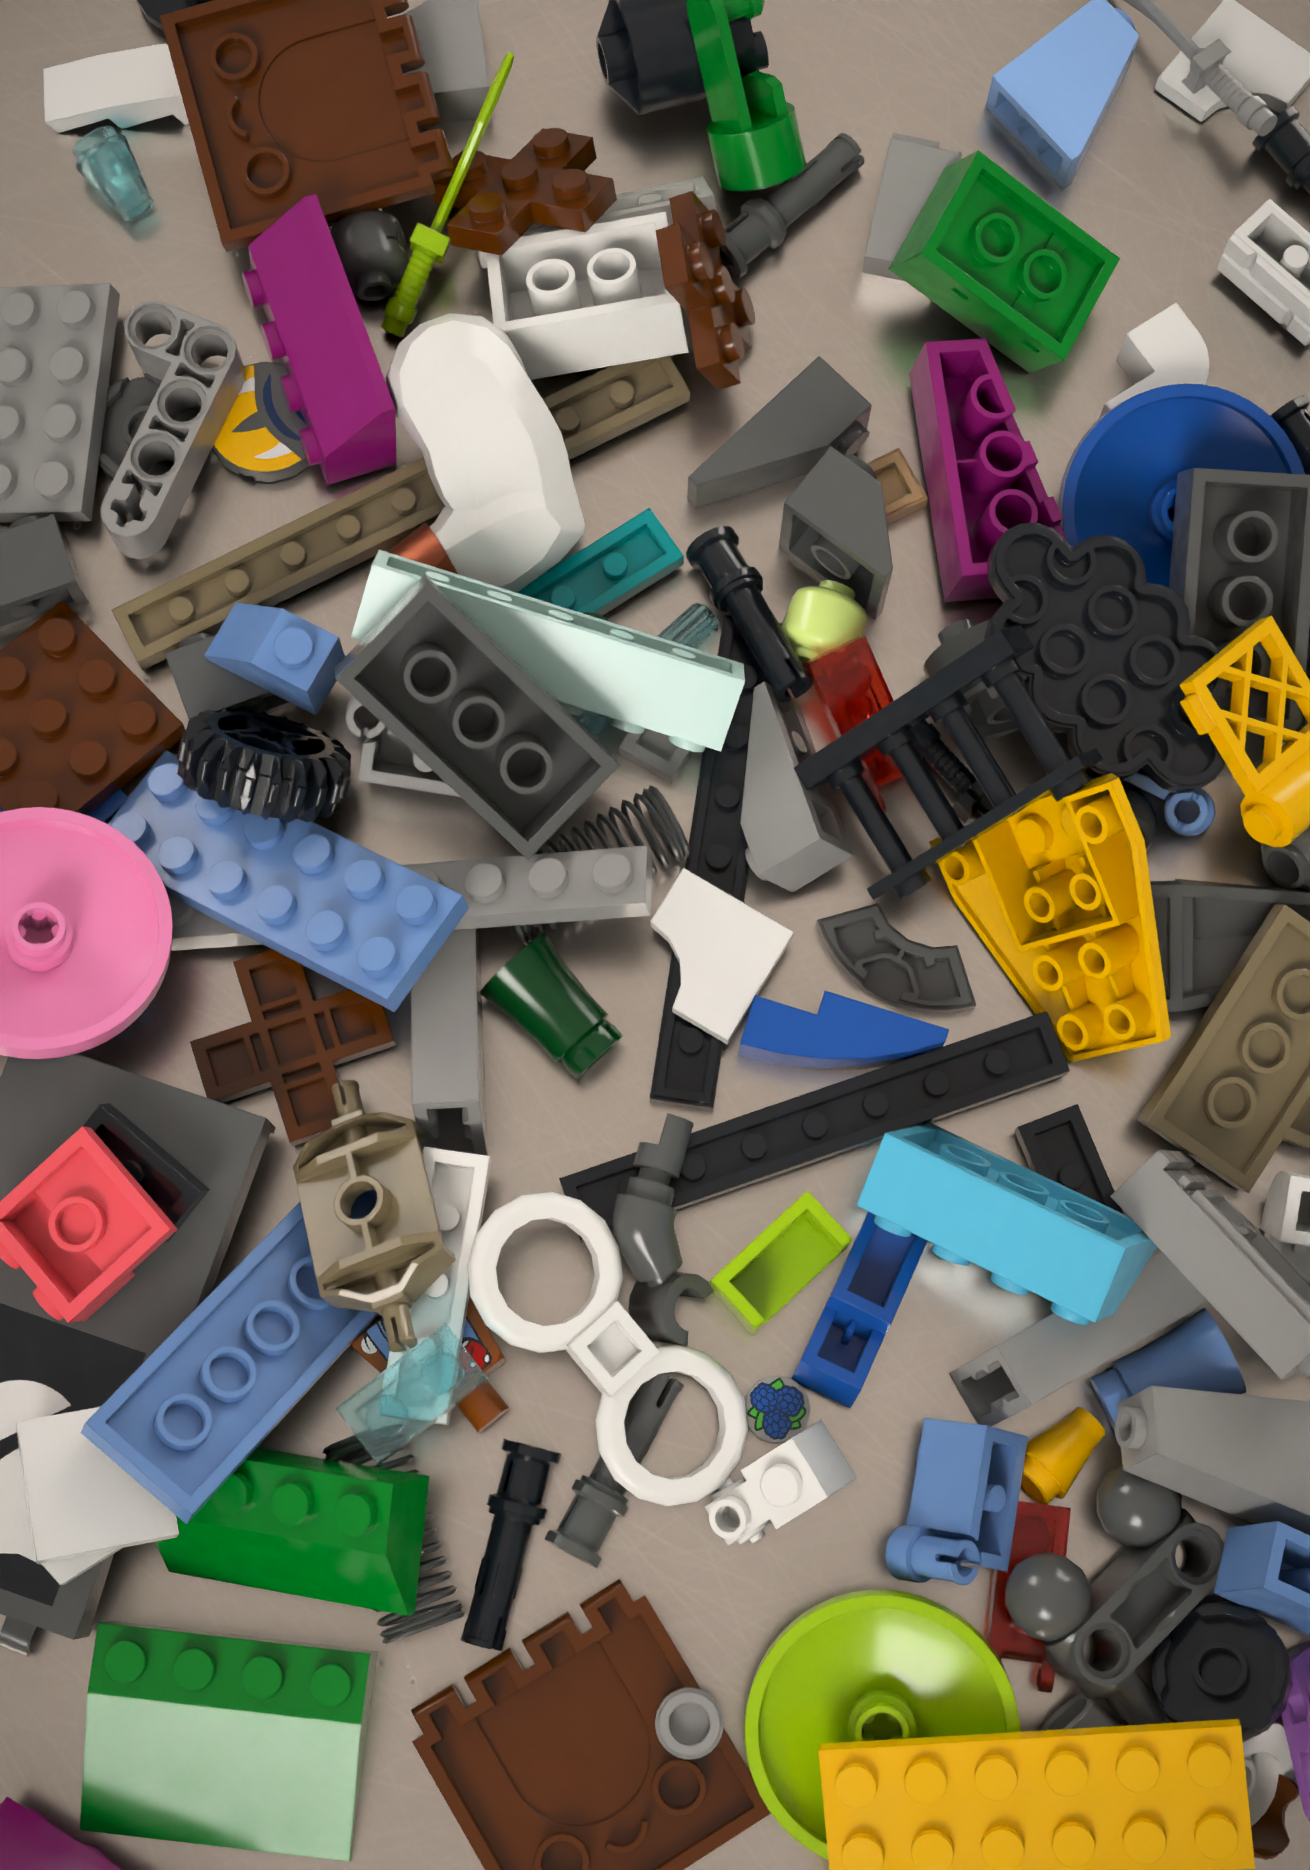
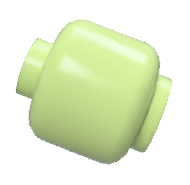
M823 580L819 587L808 586L798 589L791 598L781 624V628L807 672L815 677L826 678L830 677L833 671L847 669L856 657L868 625L865 609L854 600L855 592L848 586L836 581Z

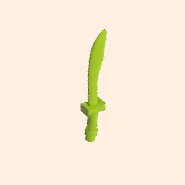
M510 52L506 54L496 73L431 227L428 228L417 223L411 236L409 249L413 250L412 256L403 273L404 276H402L401 282L397 287L398 289H396L395 296L390 297L384 310L386 315L381 324V328L394 335L403 337L408 324H412L417 313L415 305L418 303V298L421 296V291L424 289L435 261L440 264L443 263L450 247V238L441 234L505 86L514 59V54Z

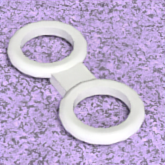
M555 1192L520 1195L494 1210L475 1235L467 1264L470 1297L485 1325L512 1346L537 1353L567 1351L602 1393L595 1417L598 1451L613 1479L636 1498L663 1506H674L697 1502L723 1486L742 1458L748 1434L745 1399L731 1373L706 1352L678 1344L656 1347L617 1301L623 1280L620 1248L606 1221L581 1200ZM549 1219L566 1224L582 1237L592 1255L594 1279L589 1297L576 1314L559 1324L542 1326L525 1321L507 1306L498 1289L496 1266L501 1247L514 1230L532 1220ZM669 1372H678L692 1376L703 1385L717 1406L719 1432L715 1448L703 1465L686 1476L674 1478L653 1475L635 1460L626 1443L624 1426L629 1401L639 1387L656 1375Z

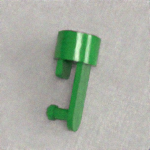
M686 0L689 23L712 119L706 126L719 186L731 191H753L772 187L793 178L806 167L795 107L793 104L786 102L782 83L774 75L755 71L741 78L729 22L742 17L752 19L760 16L765 1Z

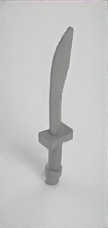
M1124 0L1154 22L1191 61L1189 74L1181 82L1193 94L1207 85L1237 115V120L1248 130H1254L1260 136H1265L1272 131L1277 123V116L1270 111V106L1257 95L1253 96L1222 65L1226 55L1232 51L1220 39L1205 49L1199 48L1155 0Z

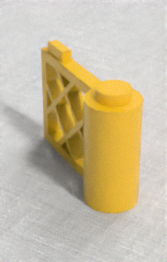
M1271 615L1256 621L1179 686L1186 696L1180 701V704L1199 735L1208 733L1245 795L1240 807L1246 831L1253 839L1260 843L1283 848L1294 841L1310 826V680ZM1258 642H1261L1271 659L1269 678L1251 673L1253 647ZM1216 677L1232 682L1230 712L1219 708L1206 686ZM1250 687L1268 692L1266 722L1248 717ZM1286 698L1295 700L1308 722L1299 732L1283 728ZM1246 731L1265 736L1263 762L1256 769L1245 752Z

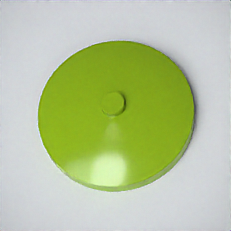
M865 1590L836 1596L819 1603L791 1622L777 1636L758 1666L752 1681L745 1716L747 1760L752 1778L762 1800L777 1822L796 1841L828 1860L818 1754L820 1744L1021 1732L1018 1707L1011 1681L1004 1665L984 1636L959 1614L944 1605L923 1596L894 1590Z

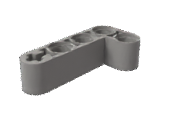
M158 301L141 303L134 307L126 318L125 334L137 363L144 372L162 380L103 499L100 509L102 521L118 550L127 557L135 559L153 556L166 543L245 379L244 364L236 341L229 330L217 323ZM155 335H170L166 342L161 345H145ZM217 355L226 357L224 362L215 368L200 367L209 357ZM184 409H200L198 415L190 421L180 422L174 420L178 413ZM160 461L174 462L172 468L163 475L154 476L148 474L151 467ZM144 515L145 519L141 522L140 519Z

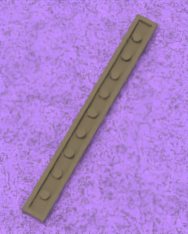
M671 356L609 366L543 398V401L561 431L568 459L570 460L690 401V390ZM423 457L142 594L111 611L141 669L144 670L166 659L165 653L178 649V644L190 636L200 633L217 634L235 602L272 607L375 556L378 550L386 551L394 547L425 522L430 527L436 521L445 505L435 490Z

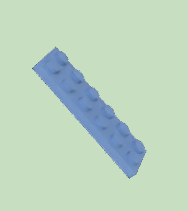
M165 750L108 825L132 840L145 853L160 875L168 896L395 1012L469 909L463 895L312 821L305 822L295 819L288 823L280 818L271 817L265 820L262 816L248 813L243 815L241 811L230 807L221 808L217 801L203 799L197 794V791L190 790L183 784L184 780L177 774L179 766L177 756Z
M366 1191L356 1198L351 1208L352 1219H361L370 1214L377 1202L376 1191ZM299 1202L85 1422L81 1434L185 1524H188L373 1321L378 1313L333 1307L320 1297L301 1203Z

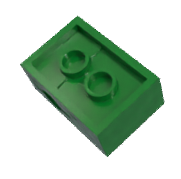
M978 150L945 167L888 269L981 338H986L988 343L1030 373L1065 361L1120 258Z

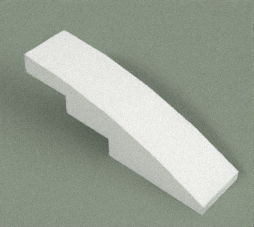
M167 44L96 55L43 69L45 123L57 133L105 119H110L121 129L169 115H174L184 125L189 124Z

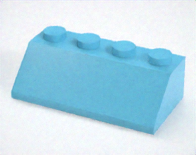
M932 1123L890 1131L884 1134L857 1202V1206L876 1215L874 1223L880 1228L899 1236L910 1237L913 1233L934 1243L931 1250L940 1258L963 1266H967L972 1262L992 1272L990 1279L997 1286L1020 1295H1028L1029 1291L1051 1301L1050 1309L1056 1315L1080 1325H1088L1089 1321L1096 1323L1115 1314L1157 1248L1129 1216Z

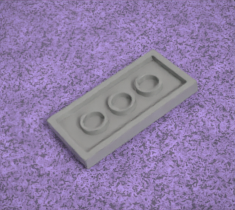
M111 283L0 287V523L14 522L26 516L39 515L46 517L54 514L58 522L92 520L120 299L119 292Z

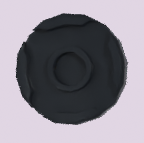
M1229 1602L1205 1603L1195 1606L1155 1648L1151 1659L1153 1688L1170 1720L1177 1723L1239 1719L1243 1742L1267 1731L1285 1710L1293 1684L1290 1657L1275 1629L1253 1609Z

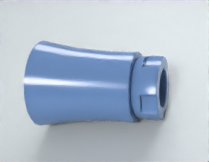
M1202 1308L1179 1326L1142 1348L1112 1361L1113 1368H1108L1090 1378L1094 1391L1114 1430L1118 1414L1117 1403L1150 1386L1239 1395L1246 1393V1385L1234 1355L1215 1320L1205 1308Z

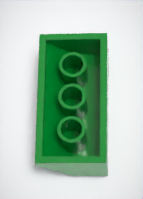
M256 1448L188 1524H185L176 1516L179 1530L178 1537L155 1541L168 1571L172 1573L410 1616L415 1614L429 1476Z

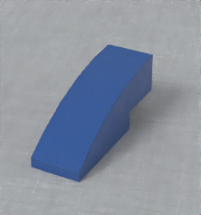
M824 991L817 1014L755 995L737 1056L778 1066L814 1070L868 1069L888 1066L943 1047L949 1029L828 991Z
M869 1211L791 1378L798 1384L848 1408L852 1407L864 1385L881 1343L892 1324L928 1241L913 1233L910 1237H903L880 1228L874 1223L876 1215Z

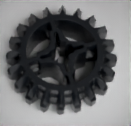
M223 708L219 712L211 710L200 712L198 716L189 718L187 729L182 733L177 755L179 760L177 774L184 780L183 784L190 790L197 791V794L203 799L217 801L221 808L230 807L241 811L243 815L248 813L262 816L265 820L269 817L280 818L289 823L295 819L310 822L316 820V818L324 819L331 817L333 812L340 810L343 797L347 796L351 779V754L337 739L330 738L325 731L310 728L307 723H297L288 720L286 716L268 715L265 711L256 713L249 712L243 708L237 711Z

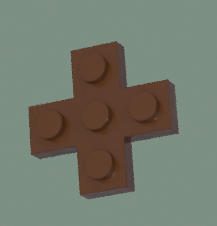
M542 128L512 159L485 155L483 152L477 151L453 204V207L462 209L446 224L451 245L502 256L533 223L586 233L617 200L613 178L587 174L585 172L597 158L593 137L567 133L560 128ZM463 150L452 158L455 170ZM453 175L433 181L436 193L433 194L435 203L441 204Z
M690 191L669 198L673 225L656 230L664 287L688 313L696 369L717 390L741 383L737 360L743 359L744 351L752 348L748 326L755 324V312L747 290L744 288L739 290L732 282L727 268L721 265L719 247L725 245L726 238L719 214L715 209L708 210L694 192Z
M270 949L233 961L251 1022L190 1041L207 1098L224 1103L272 1087L289 1142L292 1146L307 1142L332 1127L331 1120L338 1118L334 1095L331 1091L334 1084L338 1083L341 1085L335 1065L396 1046L383 1006L350 989L314 1001L304 966Z

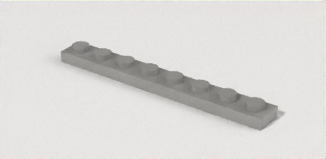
M647 845L533 854L529 860L520 855L402 865L463 895L469 909L454 930L651 916L653 858ZM168 896L173 923L171 951L261 944Z

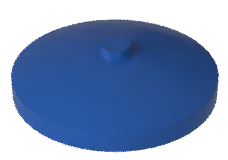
M1203 384L1162 386L1137 394L1119 403L1097 420L1082 437L1072 453L1061 482L1058 508L1063 520L1060 522V526L1067 542L1072 548L1092 536L1110 535L1126 541L1138 552L1144 563L1146 583L1159 584L1169 588L1177 474L1179 472L1192 468L1304 475L1305 472L1296 449L1284 430L1270 415L1250 400L1234 392Z

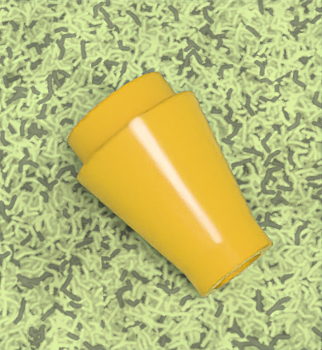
M1076 1407L1067 1417L1028 1441L1020 1488L1042 1505H1048L1055 1497L1063 1499L1095 1446L1106 1435L1100 1422L1087 1410Z

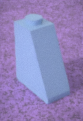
M1091 0L994 74L990 84L985 107L1062 189H1065L1073 182L1130 67L1140 36L1136 32L1130 17L1123 10L1113 8L1107 0Z

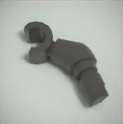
M667 1113L659 1145L639 1142L633 1163L634 1167L640 1169L638 1177L629 1178L625 1194H617L612 1217V1231L619 1245L620 1252L637 1280L629 1298V1315L650 1340L688 1346V1331L682 1329L676 1321L674 1314L675 1303L679 1296L704 1299L712 1294L714 1290L709 1282L698 1274L677 1271L683 1261L674 1229L677 1210L671 1207L675 1189L669 1187L671 1178L676 1179L680 1176L694 1123L685 1118Z

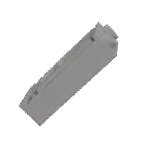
M1158 1150L1110 1197L1281 1380L1297 1373H1301L1308 1379L1310 1377V1284L1221 1190L1206 1189L1213 1182L1206 1175H1193L1189 1171L1196 1163L1184 1151Z

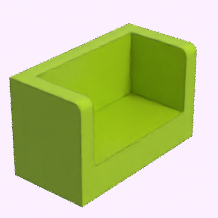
M807 1190L710 1280V1285L717 1298L754 1336L846 1250L853 1239Z

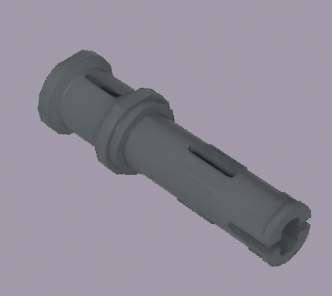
M840 133L808 163L806 162V167L799 174L785 181L765 199H750L741 206V215L724 228L726 243L724 246L719 247L721 265L727 268L730 277L736 280L740 279L747 273V264L767 247L775 249L783 243L787 232L786 227L818 203L849 174H852L864 164V157L859 155L861 149L852 137L845 133Z
M666 1373L658 1374L643 1383L628 1404L624 1420L626 1443L635 1460L640 1465L679 1391L681 1392L684 1387L678 1380L669 1379L670 1375ZM601 1455L589 1477L582 1475L580 1480H575L572 1486V1490L576 1494L557 1530H549L545 1537L547 1542L595 1568H598L602 1560L598 1551L616 1517H624L629 1509L626 1506L629 1500L624 1497L627 1489L613 1479Z

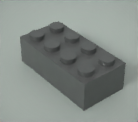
M1192 468L1177 474L1169 588L1182 597L1188 608L1190 619L1189 634L1207 639L1221 651L1256 621L1272 615L1306 673L1310 626V475ZM1258 642L1253 647L1251 673L1269 678L1271 659L1261 642ZM1229 681L1226 695L1218 704L1221 710L1230 712L1231 681ZM1250 687L1249 718L1266 722L1268 692ZM1286 698L1283 728L1299 732L1302 725V712L1295 700Z
M425 574L334 668L335 679L527 860L619 767L612 754Z

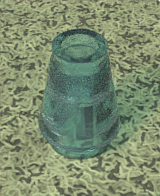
M103 126L89 132L76 143L72 151L77 159L76 170L119 212L124 221H131L140 217L153 206L154 200L149 194L147 185L125 135H117L112 126Z

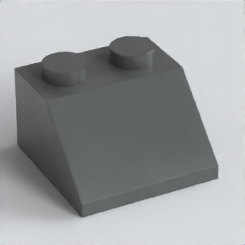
M831 446L784 502L779 549L822 581H836L851 588L855 592L854 600L865 609L867 615L876 620L883 611L893 571L882 483L876 480L875 472L865 461L851 454L845 457Z

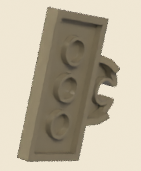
M1275 904L1137 1119L1239 1191L1247 1193L1251 1191L1282 1141L1294 1146L1310 1149V922L1285 904Z

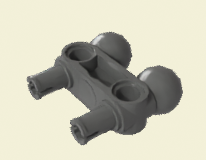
M1121 1465L1105 1476L1097 1490L1096 1513L1104 1530L1122 1544L1128 1545V1547L1091 1585L1083 1569L1067 1557L1053 1552L1033 1554L1016 1564L1007 1579L1005 1606L1016 1626L1030 1637L1043 1640L1047 1660L1052 1669L1063 1679L1073 1681L1087 1698H1105L1126 1725L1170 1723L1171 1720L1161 1702L1136 1673L1138 1666L1195 1606L1217 1602L1239 1604L1214 1593L1224 1548V1542L1220 1535L1210 1526L1196 1522L1190 1513L1182 1508V1496L1180 1493L1126 1472ZM1180 1542L1183 1543L1187 1556L1181 1571L1175 1559L1176 1548ZM1093 1633L1098 1649L1095 1659L1091 1664H1088L1084 1655V1646L1089 1635Z

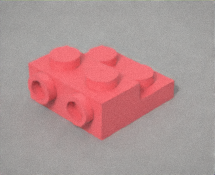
M82 1126L0 1201V1258L14 1269L21 1267L37 1285L33 1290V1295L39 1305L56 1320L61 1321L64 1318L68 1323L86 1321L135 1276L132 1271L178 1230L91 1127Z

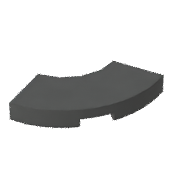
M878 903L817 920L816 926L820 937L835 963L850 980L875 998L901 1009L924 1014H952L975 1009L976 1002L958 945L930 947L907 939L889 924Z

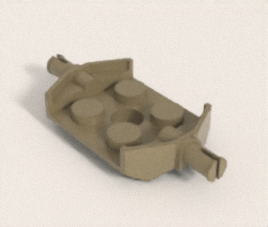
M343 1080V1087L336 1083L331 1088L338 1118L331 1120L332 1127L305 1143L293 1165L319 1294L321 1298L333 1307L376 1312L383 1316L388 1349L391 1352L407 1351L405 1345L412 1349L418 1344L409 1311L412 1306L411 1303L416 1302L456 1259L454 1253L444 1245L419 1141V1139L426 1138L425 1131L409 1118L385 1112L366 1114L362 1105L359 1083L355 1080ZM366 1191H376L377 1202L370 1214L361 1219H352L351 1208L356 1198Z

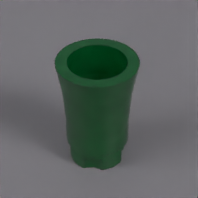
M546 933L539 935L521 949L480 991L483 997L509 1015L532 1036L556 1063L562 1060V1063L577 1079L594 1066L623 1037L612 1023L605 1020L608 1013L588 993L569 969Z

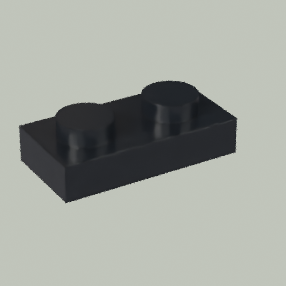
M100 1104L83 1125V1127H91L177 1229L181 1227L210 1190L112 1104ZM174 1232L165 1242H169L176 1232Z
M1078 1104L1018 1126L1015 1129L1030 1170L1124 1214L1122 1208L1110 1197L1115 1191Z

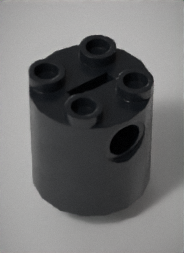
M609 0L596 37L600 68L606 84L634 110L636 115H644L706 99V92L689 23L686 0ZM745 17L729 22L741 78L752 72L768 68V50L762 32H753L751 20Z

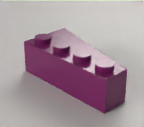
M986 338L925 342L909 373L944 602L999 598L988 580L987 561L991 548L1006 530L1023 523H1039L1051 527L1066 540L1060 526L1063 518L1054 497L1048 498L1035 466L1038 463V459L1030 440L1024 441L1013 414L1016 408Z

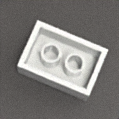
M666 211L593 224L586 233L563 229L523 236L502 256L486 253L493 324L507 333L521 357L530 380L689 353L682 306L665 289L656 230L668 226Z

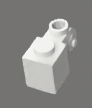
M821 1420L740 1470L745 1479L743 1478L734 1483L731 1478H728L724 1485L710 1496L712 1501L705 1505L704 1508L709 1514L711 1528L718 1536L724 1539L727 1546L737 1541L741 1545L749 1540L753 1544L765 1536L763 1528L771 1522L778 1529L828 1498L857 1477Z

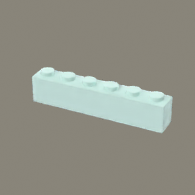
M378 550L368 576L351 635L352 638L362 640L425 574L569 714L581 715L584 713V710H588L609 717L608 722L611 725L626 732L641 734L644 733L646 728L669 735L668 740L672 744L688 751L704 752L705 747L721 752L745 683L743 663Z

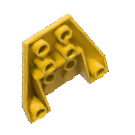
M1109 773L1091 779V782L1063 797L1058 802L1049 793L938 863L953 900L1035 1015L1047 1011L1062 1052L1069 1062L1164 1042L1171 1037L1145 840L1119 777ZM940 837L929 841L931 847H934L942 840Z

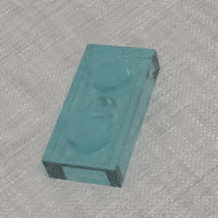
M445 1323L344 1401L336 1410L376 1464L381 1465L487 1382L489 1378L448 1324Z

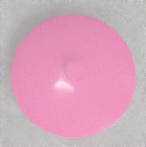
M45 807L19 808L0 812V1055L21 1059L59 1058L74 1055L103 1044L124 1031L147 1009L156 996L167 972L172 950L173 923L168 894L160 875L145 853L132 840L110 825L88 815L70 810Z

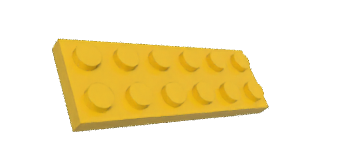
M1239 1719L822 1743L819 1746L818 1754L829 1870L1255 1869L1242 1731Z

